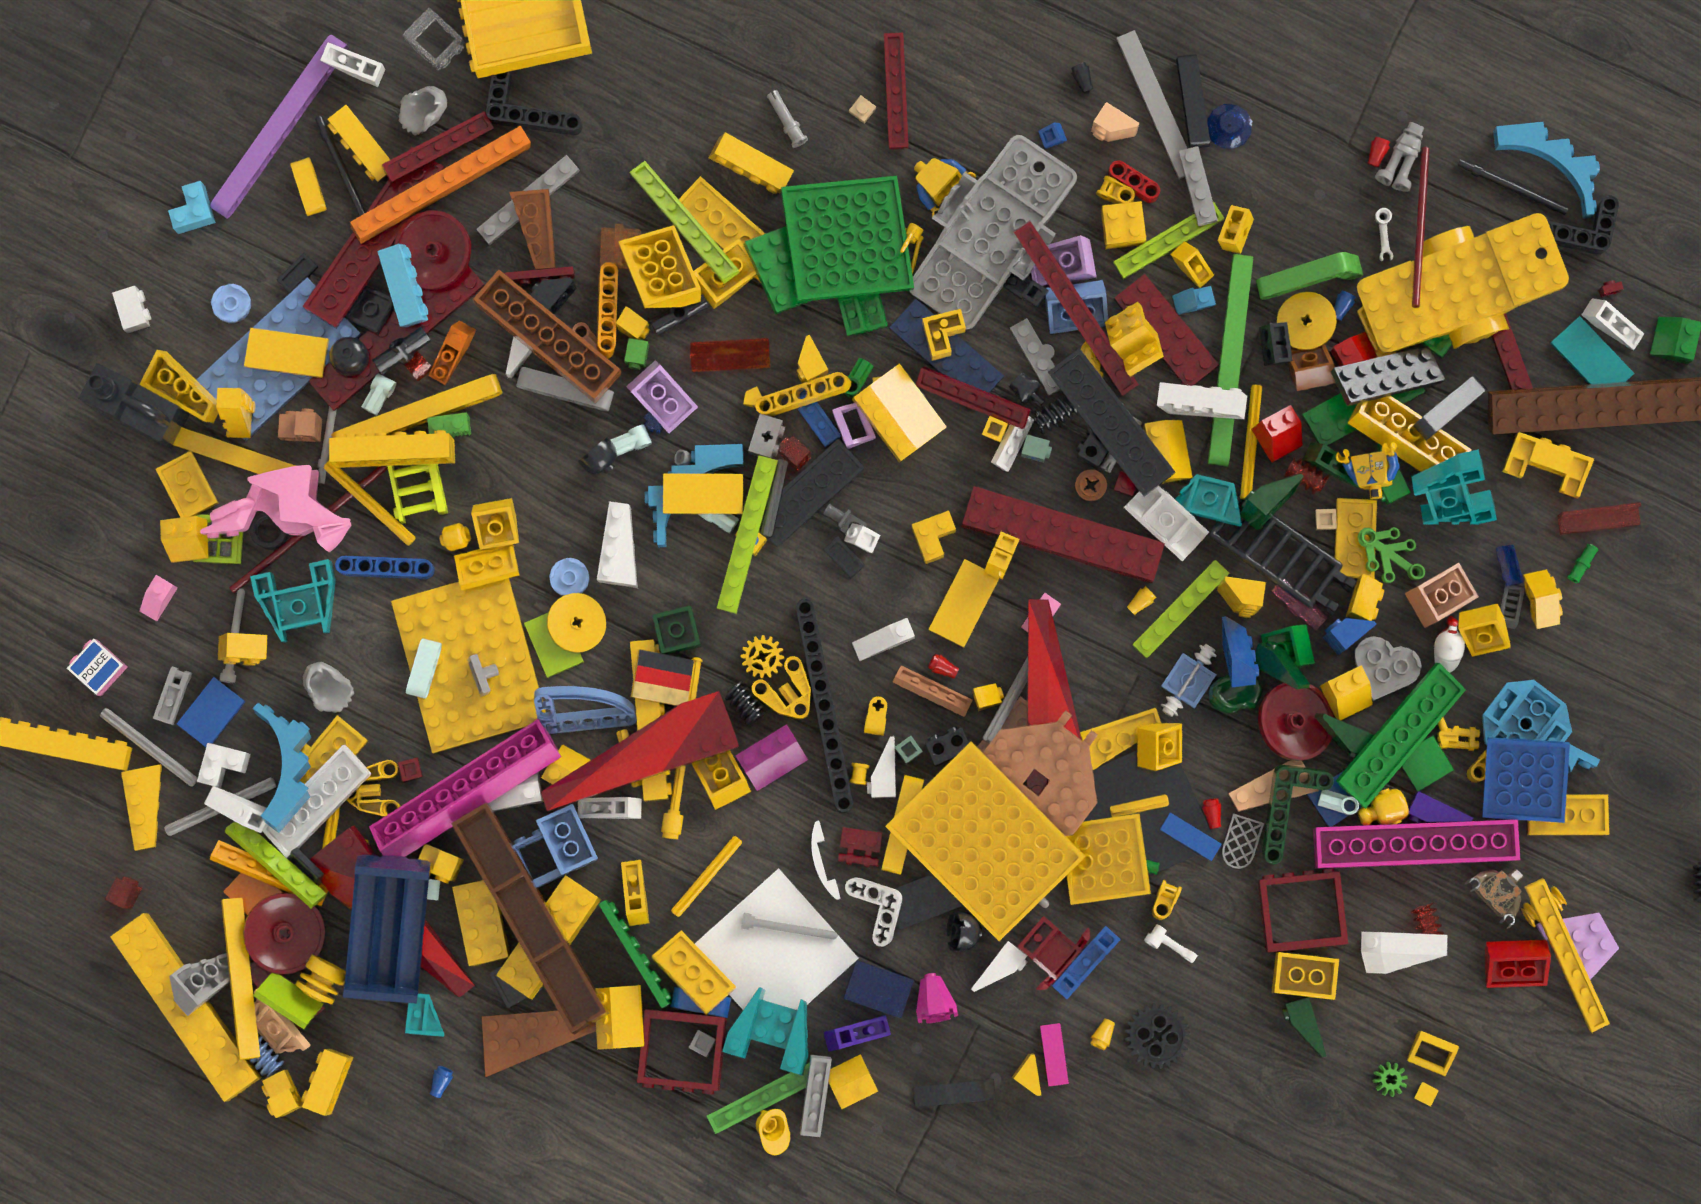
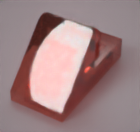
M418 351L414 353V357L409 362L403 364L417 381L424 378L432 369L431 365Z

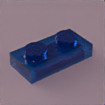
M1514 545L1497 547V558L1501 565L1502 577L1506 586L1524 583Z

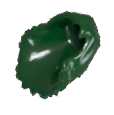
M1227 674L1210 687L1209 702L1215 709L1221 712L1237 713L1238 710L1256 708L1263 689L1260 686V680H1256V685L1232 687L1229 674Z

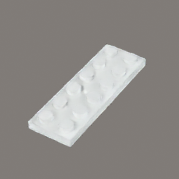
M342 745L305 783L309 788L307 791L310 798L281 832H276L267 824H265L262 831L286 858H289L291 851L296 847L299 849L372 773L346 745Z

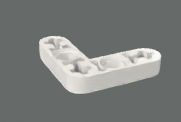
M858 877L848 880L845 889L850 896L880 905L872 939L877 946L883 947L888 945L892 941L902 903L901 893L896 889ZM856 882V883H857V884H856L857 887H860V888H864V887H865V889H864V890L858 889V890L854 891V887H852L851 884H854V883ZM871 887L878 890L877 898H872L869 895ZM893 894V898L896 899V901L891 904V908H885L890 906L891 899H889L888 896H891ZM885 912L892 916L891 923L884 922L883 914ZM884 927H889L890 929L884 931V937H887V939L881 941V937L878 935L883 933Z

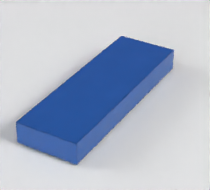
M803 390L800 393V399H804L806 397V390ZM818 402L797 408L825 448L841 437Z
M1169 813L1160 828V831L1209 861L1213 860L1222 845L1172 813Z

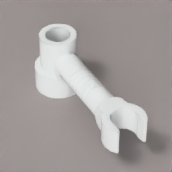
M1381 208L1375 214V220L1379 224L1381 237V253L1379 255L1381 262L1383 261L1384 253L1389 254L1390 261L1393 259L1387 235V223L1391 220L1392 213L1387 208ZM1380 214L1384 215L1385 220L1380 219Z
M1156 924L1151 934L1148 933L1144 939L1147 944L1158 949L1161 943H1164L1191 963L1198 956L1166 936V929Z

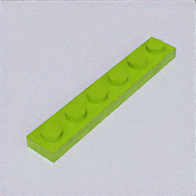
M1215 202L1213 204L1218 219L1217 222L1198 226L1195 214L1113 261L1122 279L1129 277L1176 249L1184 241L1188 242L1223 221L1224 217Z
M1214 560L1132 646L1147 659L1221 583L1225 576L1227 577L1230 573Z
M235 821L226 827L225 833L311 909L325 898L326 893L258 832Z

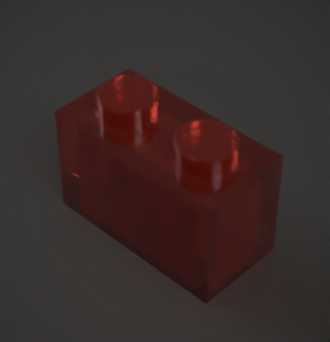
M794 436L790 439L786 437L779 445L781 446L779 449L780 456L797 472L811 459L810 451Z
M125 876L123 878H116L105 900L121 908L132 909L142 887L138 886L139 882L133 878Z

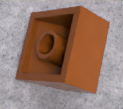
M1325 344L1313 350L1291 349L1293 361L1288 362L1297 391L1336 383L1331 374L1334 363Z

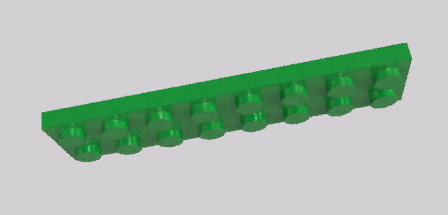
M1435 663L1338 777L1336 782L1351 797H1354L1362 808L1366 809L1466 689L1440 663Z

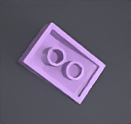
M1080 235L1049 245V250L1071 283L1096 278L1090 239ZM1035 266L1031 271L1032 280L1043 287H1049Z
M656 360L626 386L668 433L674 430L698 408Z

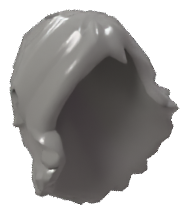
M427 86L405 95L400 101L399 122L402 124L403 129H407L408 133L412 132L413 135L422 134L439 121L447 108L445 93L435 86Z
M317 662L306 667L303 674V686L314 702L313 704L316 709L321 712L332 711L336 713L348 707V702L352 701L350 697L354 695V688L351 686L350 680L345 678L337 669L324 662Z

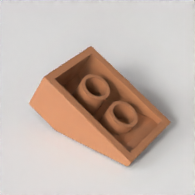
M1459 563L1405 593L1424 628L1438 622L1479 597Z

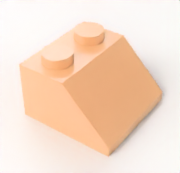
M1106 102L1093 121L1091 132H1093V136L1098 140L1115 141L1134 137L1137 134L1139 122Z

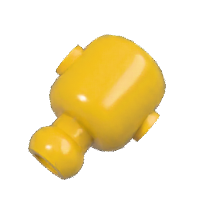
M1388 788L1378 793L1371 802V807L1366 809L1360 808L1357 813L1363 826L1370 825L1375 820L1381 825H1393L1401 823V820L1408 816L1409 808L1400 790H1389Z

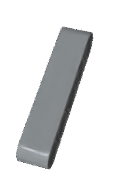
M521 367L516 387L606 412L609 411L614 394L613 391L607 390L595 404L565 378L526 367Z

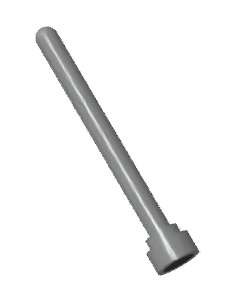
M244 589L237 591L231 633L239 634L245 597ZM226 664L223 673H220V682L235 683L234 665Z
M743 914L741 929L749 930V928L760 927L833 940L838 937V934L834 931L755 919V916H751L752 914Z

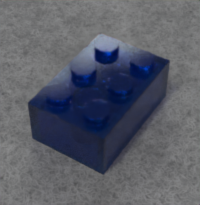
M857 960L844 999L902 1018L914 980Z

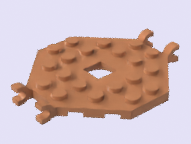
M1066 710L1057 722L1000 729L983 754L1065 836H1070L1076 832L1098 803L1089 747L1098 734L1091 730L1083 741L1064 727L1072 716ZM1034 769L1050 780L1040 795L1035 794L1023 784Z

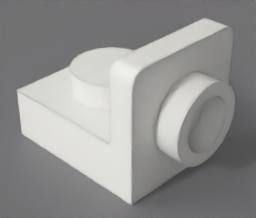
M852 523L847 530L844 541L854 544L869 553H873L880 535L862 525Z

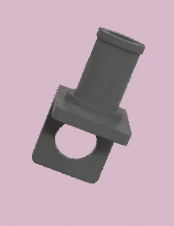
M829 504L823 513L838 523V530L847 534L849 525L852 522L867 527V524L852 515L849 509L844 513L832 506V504Z

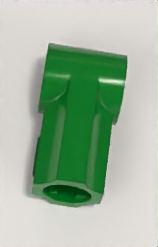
M861 358L856 362L848 378L851 383L857 385V390L845 392L844 394L847 397L853 398L860 393L861 388L874 368L870 362Z

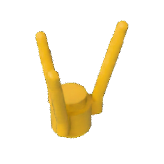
M910 223L908 228H905L907 239L900 252L903 253L909 243L915 244L917 242L911 262L913 274L920 245L924 237L921 236L923 229L916 224Z

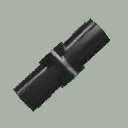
M701 293V302L684 307H671L669 310L649 320L655 333L659 336L678 324H684L687 319L705 310L709 305ZM682 310L685 314L678 318L675 317L674 312Z
M420 327L405 338L394 340L389 345V349L372 361L383 375L399 363L409 362L414 357V353L429 344L431 340L423 328Z

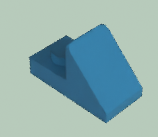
M1211 286L1195 290L1190 288L1172 296L1178 315L1216 305Z
M1570 744L1568 773L1572 771L1577 760L1579 761L1578 764L1586 769L1597 767L1600 759Z

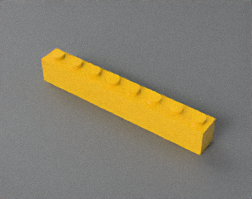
M654 639L630 642L633 679L639 649L660 653L659 644H655ZM635 698L638 730L665 714L664 703ZM670 771L642 780L645 802L669 800V795H672L671 783H667V775H670Z
M0 717V746L124 771L128 770L132 748L127 746V742L115 740V744L107 742L108 738L96 736L95 740L89 739L88 734L78 732L76 736L68 735V730L57 728V732L49 731L50 727L38 725L37 728L30 727L28 722L18 721V724L10 723L11 719Z

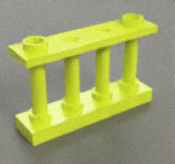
M438 464L414 465L394 470V466H388L396 508H393L396 520L399 519L404 524L406 523V515L432 509L438 510L440 515L448 514ZM423 471L430 473L431 480H428L427 483L398 488L397 477ZM428 490L430 492L434 491L435 499H432V502L402 507L401 496Z

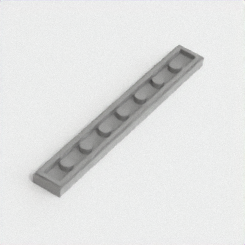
M1135 30L1117 37L1116 40L1178 179L1184 178L1185 175L1179 151L1187 149V146Z

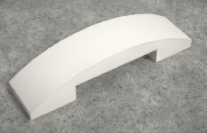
M816 821L812 833L814 865L827 891L836 900H839L841 898L836 880L827 881L817 843L825 840L820 822Z

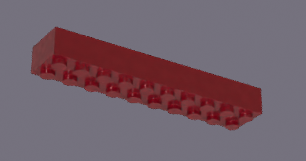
M975 486L973 487L962 527L997 538L1001 532L1018 538V544L1150 584L1154 581L1165 543Z

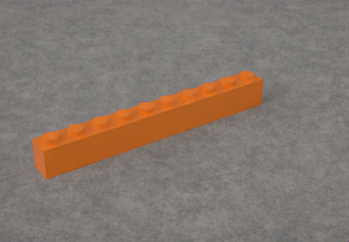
M519 126L350 222L351 229L360 244L530 149L531 142L522 127Z

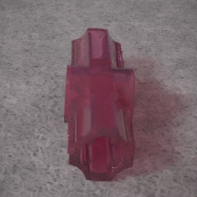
M1277 585L1271 590L1273 594L1286 604V607L1295 616L1301 617L1315 631L1328 618L1315 606L1312 608L1306 607Z

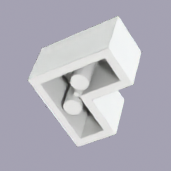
M207 743L197 782L221 788L226 769L246 773L251 754Z

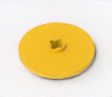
M1302 292L1291 296L1283 303L1278 312L1277 323L1287 322L1291 347L1299 350H1313L1329 341L1335 331L1337 319L1332 304L1325 297L1314 292ZM1309 317L1312 322L1304 325L1302 319Z
M571 593L562 596L551 606L547 616V628L552 640L560 648L575 653L585 652L595 647L603 638L606 630V617L602 607L596 600L585 594ZM574 618H575L576 620H579V619H580V621H581V623L579 624V627H580V628H578L577 625H575V626L572 625V623L574 622Z

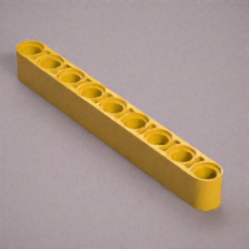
M496 374L487 375L333 432L331 436L335 438L337 434H345L347 437H355V434L359 433L367 434V436H374L375 433H386L387 436H391L395 432H402L428 422L427 417L448 415L497 397L503 392Z

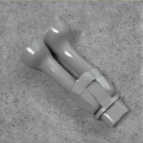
M1409 122L1408 127L1403 130V134L1396 140L1397 144L1393 147L1394 151L1387 167L1379 170L1375 175V178L1380 183L1386 186L1391 185L1401 157H1404V162L1393 182L1392 188L1404 192L1410 191L1411 181L1408 180V175L1414 160L1418 158V152H1420L1423 126Z

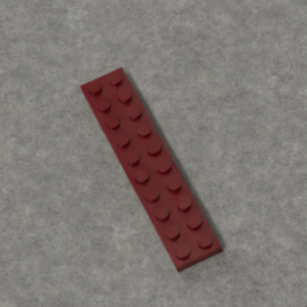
M432 161L392 183L388 180L367 212L445 169L444 166L436 161ZM413 215L360 244L353 232L304 303L303 308L337 329L381 264L378 251L394 245L399 230Z
M468 266L456 282L445 288L437 290L421 288L423 293L421 298L428 309L427 321L410 327H400L394 309L379 335L368 331L359 338L369 352L368 366L361 374L352 377L340 375L329 363L324 368L323 378L313 377L309 380V383L333 411L339 409L370 383L378 373L380 374L372 360L389 349V345L394 340L405 338L420 327L428 334L485 286L484 283Z

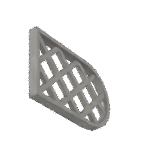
M1233 813L1222 848L1223 860L1228 866L1241 869L1251 863L1255 856L1264 823ZM1237 817L1245 819V821L1240 823ZM1235 818L1237 825L1232 827ZM1248 822L1251 829L1244 832L1241 825ZM1251 822L1258 823L1259 825L1253 827ZM1239 827L1242 834L1235 836L1233 829ZM1258 827H1260V830H1259V833H1258V836H1257V834H1256V832H1255V829H1257ZM1252 831L1256 838L1249 841L1246 834ZM1231 832L1233 838L1228 840L1229 833ZM1244 836L1247 842L1240 845L1237 838ZM1235 840L1238 847L1231 850L1228 843ZM1256 840V843H1255V846H1254V849H1253V847H1252V845H1251V842H1253V841ZM1248 844L1251 851L1245 854L1241 847ZM1225 846H1227L1229 851L1224 854ZM1240 849L1242 856L1236 859L1233 852ZM1231 853L1234 860L1228 862L1225 856ZM1252 854L1250 860L1248 861L1246 856ZM1244 858L1247 864L1240 866L1238 860Z

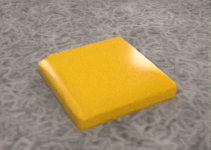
M1422 1082L1414 1098L1431 1106L1438 1090Z

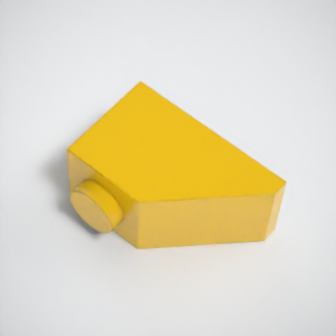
M1184 241L1170 254L1178 267L1197 287L1201 288L1214 276L1198 249Z
M625 307L616 322L618 330L632 339H645L650 331L648 322L628 307Z
M996 683L974 688L972 692L978 711L1000 705L1002 703L1001 699L1004 698L1001 687L997 688Z

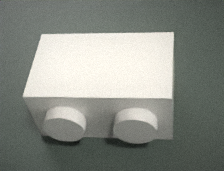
M132 286L112 293L124 331L131 333L150 326L148 320H151L149 310L144 308L143 302L146 300L142 290L139 291L136 286Z

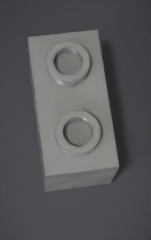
M760 414L748 453L757 457L763 456L771 459L773 456L776 457L779 450V445H777L779 437L782 438L785 432L783 420ZM770 434L772 440L769 439L768 442H765L763 436Z

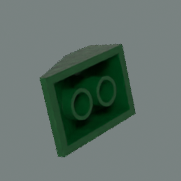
M1298 474L1260 486L1256 492L1252 490L1246 496V501L1241 506L1243 510L1240 516L1258 531L1296 492L1304 476Z

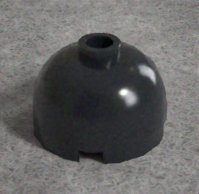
M351 336L338 339L332 345L329 352L330 363L333 369L346 377L361 374L369 363V352L365 344Z
M606 437L581 458L578 463L591 474H600L603 471L607 474L615 467L612 463L617 458L616 447Z
M953 911L954 915L949 916L947 923V936L951 935V942H948V946L953 952L968 951L981 938L982 928L979 926L975 916L968 912Z

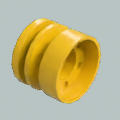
M311 954L305 965L312 972L311 975L301 973L300 976L307 982L304 983L297 980L295 985L309 997L320 1002L333 1004L335 999L329 996L328 993L338 995L339 992L332 985L343 986L346 971Z

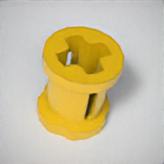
M852 763V779L849 780V783L867 785L865 780L869 765Z

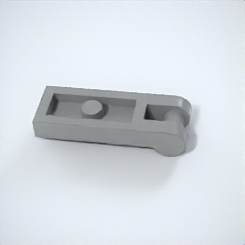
M171 667L153 719L174 725L185 690L191 679V672H182L176 667ZM176 678L181 679L179 685L174 684Z

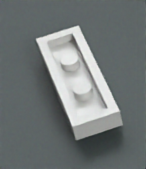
M1028 417L1024 429L1009 425L991 463L1001 470L1009 472L1034 422L1033 418Z

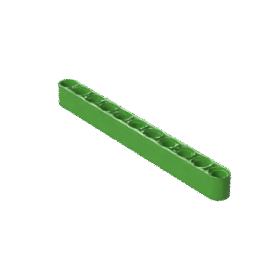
M1233 254L1217 381V387L1222 388V390L1238 389L1253 256ZM1213 417L1208 464L1229 465L1234 419Z

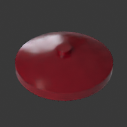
M424 211L411 217L399 230L394 245L403 244L409 248L411 252L410 261L417 272V277H415L417 284L421 288L428 290L442 289L456 282L465 272L471 257V241L467 230L455 217L441 211Z
M1286 683L1275 686L1265 695L1259 708L1258 724L1262 738L1275 754L1291 761H1304L1316 757L1327 748L1332 737L1315 718L1316 713H1323L1334 718V713L1325 695L1311 684L1309 688L1295 689Z
M278 893L262 899L252 908L244 924L243 939L249 956L257 965L272 973L290 974L306 968L305 965L311 954L319 955L325 939V927L321 914L315 906L311 909L295 894Z

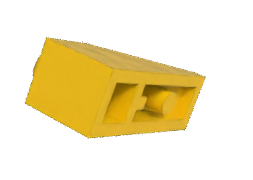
M641 860L622 862L625 908L629 926L649 923Z

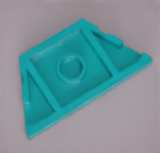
M1196 474L1175 498L1192 515L1240 527L1242 525L1234 483Z

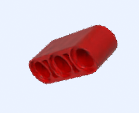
M1114 161L1110 165L1108 176L1131 187L1135 196L1147 203H1153L1158 199L1160 187L1156 182L1122 161ZM1120 168L1123 173L1115 175L1112 170ZM1131 178H1136L1139 181V184L1133 186L1130 184L1129 180ZM1151 188L1155 190L1156 194L1149 196L1146 194V190Z

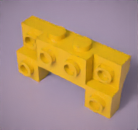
M1518 432L1502 472L1522 478L1527 464L1564 477L1559 492L1578 499L1594 458L1571 451V448L1566 445L1559 444L1557 446L1551 444L1552 441L1549 439H1537Z

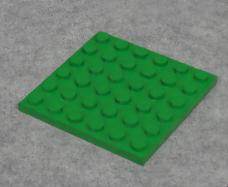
M897 176L781 187L797 302L914 290L908 246L903 253L900 252L907 237Z

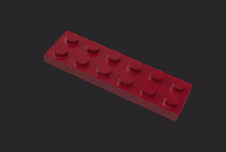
M1145 274L1114 297L1115 302L1122 310L1136 302L1142 306L1145 319L1158 333L1164 356L1162 357L1163 361L1183 385L1193 386L1219 366Z

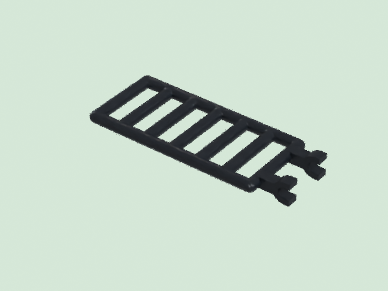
M1241 493L1237 495L1239 506L1242 502L1246 501L1240 498ZM1275 515L1267 521L1244 552L1236 547L1235 543L1250 525L1246 520L1242 521L1241 527L1238 526L1228 540L1218 534L1226 524L1224 522L1217 521L1208 533L1211 539L1306 607L1312 608L1316 603L1330 616L1334 614L1339 606L1322 595L1333 580L1336 581L1347 592H1350L1357 582L1340 572L1343 567L1340 561ZM1275 525L1284 533L1263 561L1259 563L1251 555ZM1292 537L1300 545L1279 573L1275 575L1267 567L1289 538ZM1309 549L1317 556L1292 587L1283 579L1305 550ZM1324 560L1333 568L1311 597L1308 598L1299 591Z

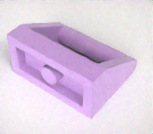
M855 403L832 410L847 449L876 438L871 424ZM857 409L867 436L852 440L843 413Z

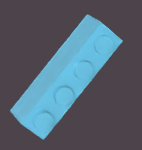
M396 244L379 250L378 255L400 327H410L427 321L428 309L421 298L423 293L415 278L417 277V272L411 264L409 248L403 244Z

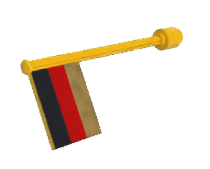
M639 649L631 697L675 706L696 699L702 659L694 657L690 660ZM685 766L676 768L670 810L663 815L661 828L663 838L678 840V836L681 835L684 816L680 815L679 806Z

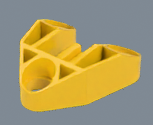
M792 656L787 658L784 667L791 681L802 695L801 697L797 696L788 682L778 689L789 705L787 707L764 680L755 681L752 685V692L756 698L779 715L803 719L809 714L811 689L801 660L798 657ZM791 660L799 663V668L796 671L788 669V663ZM759 683L765 684L767 687L766 692L761 695L755 691V687ZM803 704L806 707V712L803 715H797L795 713L796 705Z
M385 760L368 766L366 768L372 774L364 782L395 778L399 773V766L392 760ZM388 764L395 766V772L392 775H387L384 771L385 766ZM380 784L360 785L356 789V795L347 799L358 810L383 817L388 815L386 808L389 804H395L397 809L401 807L394 800H362V797L381 796Z

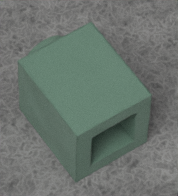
M1027 435L1021 457L1044 463L1045 458L1049 459L1052 447L1049 446L1050 441Z
M909 736L895 746V750L906 765L923 753L912 736Z

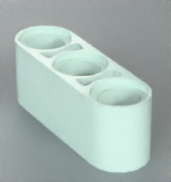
M424 638L421 639L407 684L406 694L424 699L427 698L442 643Z

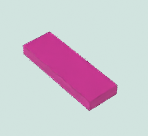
M1060 1023L1042 1025L1040 1030L1048 1086L1069 1084Z

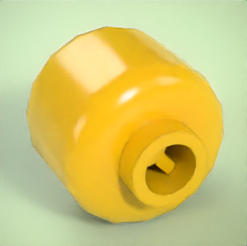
M461 523L444 527L442 535H440L441 545L445 546L449 551L465 548L471 540L469 529Z

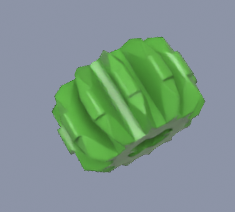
M1386 1062V1069L1382 1065L1378 1066L1381 1073L1374 1071L1373 1074L1379 1076V1078L1372 1081L1373 1083H1380L1375 1089L1379 1091L1383 1088L1382 1095L1385 1096L1389 1090V1095L1394 1097V1089L1398 1094H1401L1402 1091L1399 1086H1407L1401 1081L1408 1079V1077L1400 1075L1405 1069L1400 1068L1397 1070V1063H1394L1391 1068L1390 1062ZM1387 1075L1394 1076V1079H1392L1394 1081L1393 1084L1386 1083Z

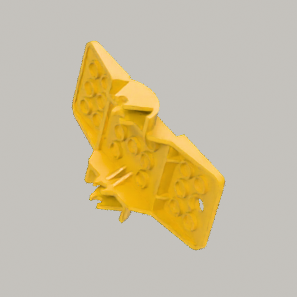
M1536 213L1487 231L1485 234L1475 238L1471 227L1464 226L1425 240L1423 245L1419 308L1412 307L1414 261H1408L1363 278L1357 285V291L1378 347L1382 352L1392 353L1448 334L1453 348L1456 349L1463 344L1476 343L1481 339L1489 338L1498 331L1509 329L1504 316L1505 313L1564 288L1568 284L1569 276L1546 217ZM1544 248L1547 251L1546 258L1538 259L1535 255L1536 250Z

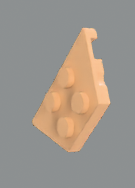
M259 999L254 1002L257 1031L269 1043L268 1045L274 1049L273 1051L276 1054L285 1051L294 1052L297 1049L304 1051L311 1046L293 1022Z

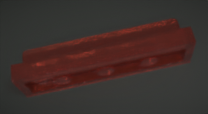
M769 338L690 343L692 372L770 368Z
M1641 502L1561 512L1557 515L1560 535L1640 525L1638 508L1641 507Z

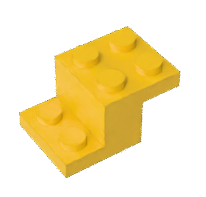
M1138 302L1128 306L1122 312L1105 321L1110 345L1123 359L1125 370L1130 377L1164 357L1158 333L1145 319L1142 306Z

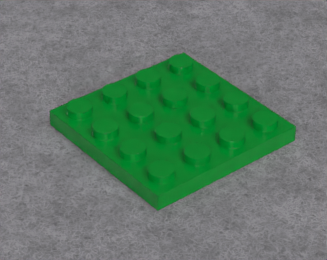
M786 226L744 242V247L775 315L810 302H797Z

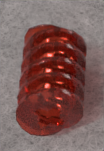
M1294 457L1284 477L1302 474L1304 477L1299 486L1306 483V491L1312 487L1313 495L1318 491L1320 493L1330 475L1322 478V470L1316 474L1315 466L1309 470L1310 463L1307 462L1302 466L1303 459L1300 458L1295 461Z
M1434 903L1414 908L1411 911V914L1418 915L1413 921L1420 922L1415 927L1422 930L1420 934L1444 935V931H1437L1442 924L1435 923L1439 916L1432 915L1437 911V908H1430Z

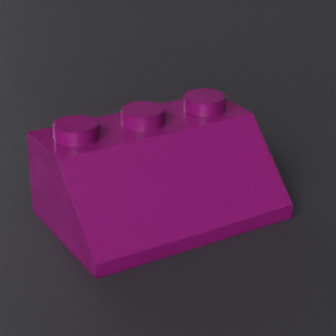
M787 724L736 755V758L757 791L808 761Z

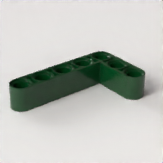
M1279 765L1274 769L1262 847V856L1268 863L1277 864L1283 857L1293 786L1328 790L1333 786L1334 778L1327 771L1290 765ZM1282 770H1287L1288 777L1281 780L1279 773ZM1306 772L1308 779L1305 782H1300V774ZM1322 775H1327V783L1320 785L1319 778ZM1279 790H1285V797L1283 799L1276 798ZM1276 810H1282L1283 812L1280 819H1274L1273 817ZM1278 829L1280 831L1279 837L1271 839V832ZM1272 849L1277 850L1276 857L1269 859L1268 852Z

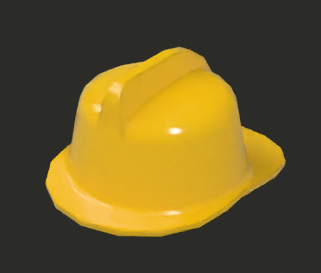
M780 1109L762 1110L756 1121V1130L760 1135L762 1146L768 1154L779 1155L787 1149L790 1142V1131L785 1113Z

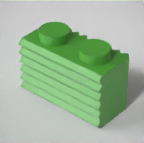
M467 412L427 417L429 434H434V431L444 430L453 437L471 435L470 417Z

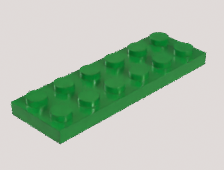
M1420 388L1391 396L1405 404L1423 394L1425 390ZM1341 393L1302 414L1317 443L1325 444L1326 446L1357 430L1348 424L1357 404L1347 406Z
M604 900L599 903L600 908L661 1008L669 1006L671 1004L669 1000L672 999L670 993L666 988H661L659 975L656 971L650 970L648 965L651 963L646 954L639 952L638 948L641 946L635 937H630L627 931L630 928L624 919L620 920L617 916L619 910L614 902L609 903V901Z

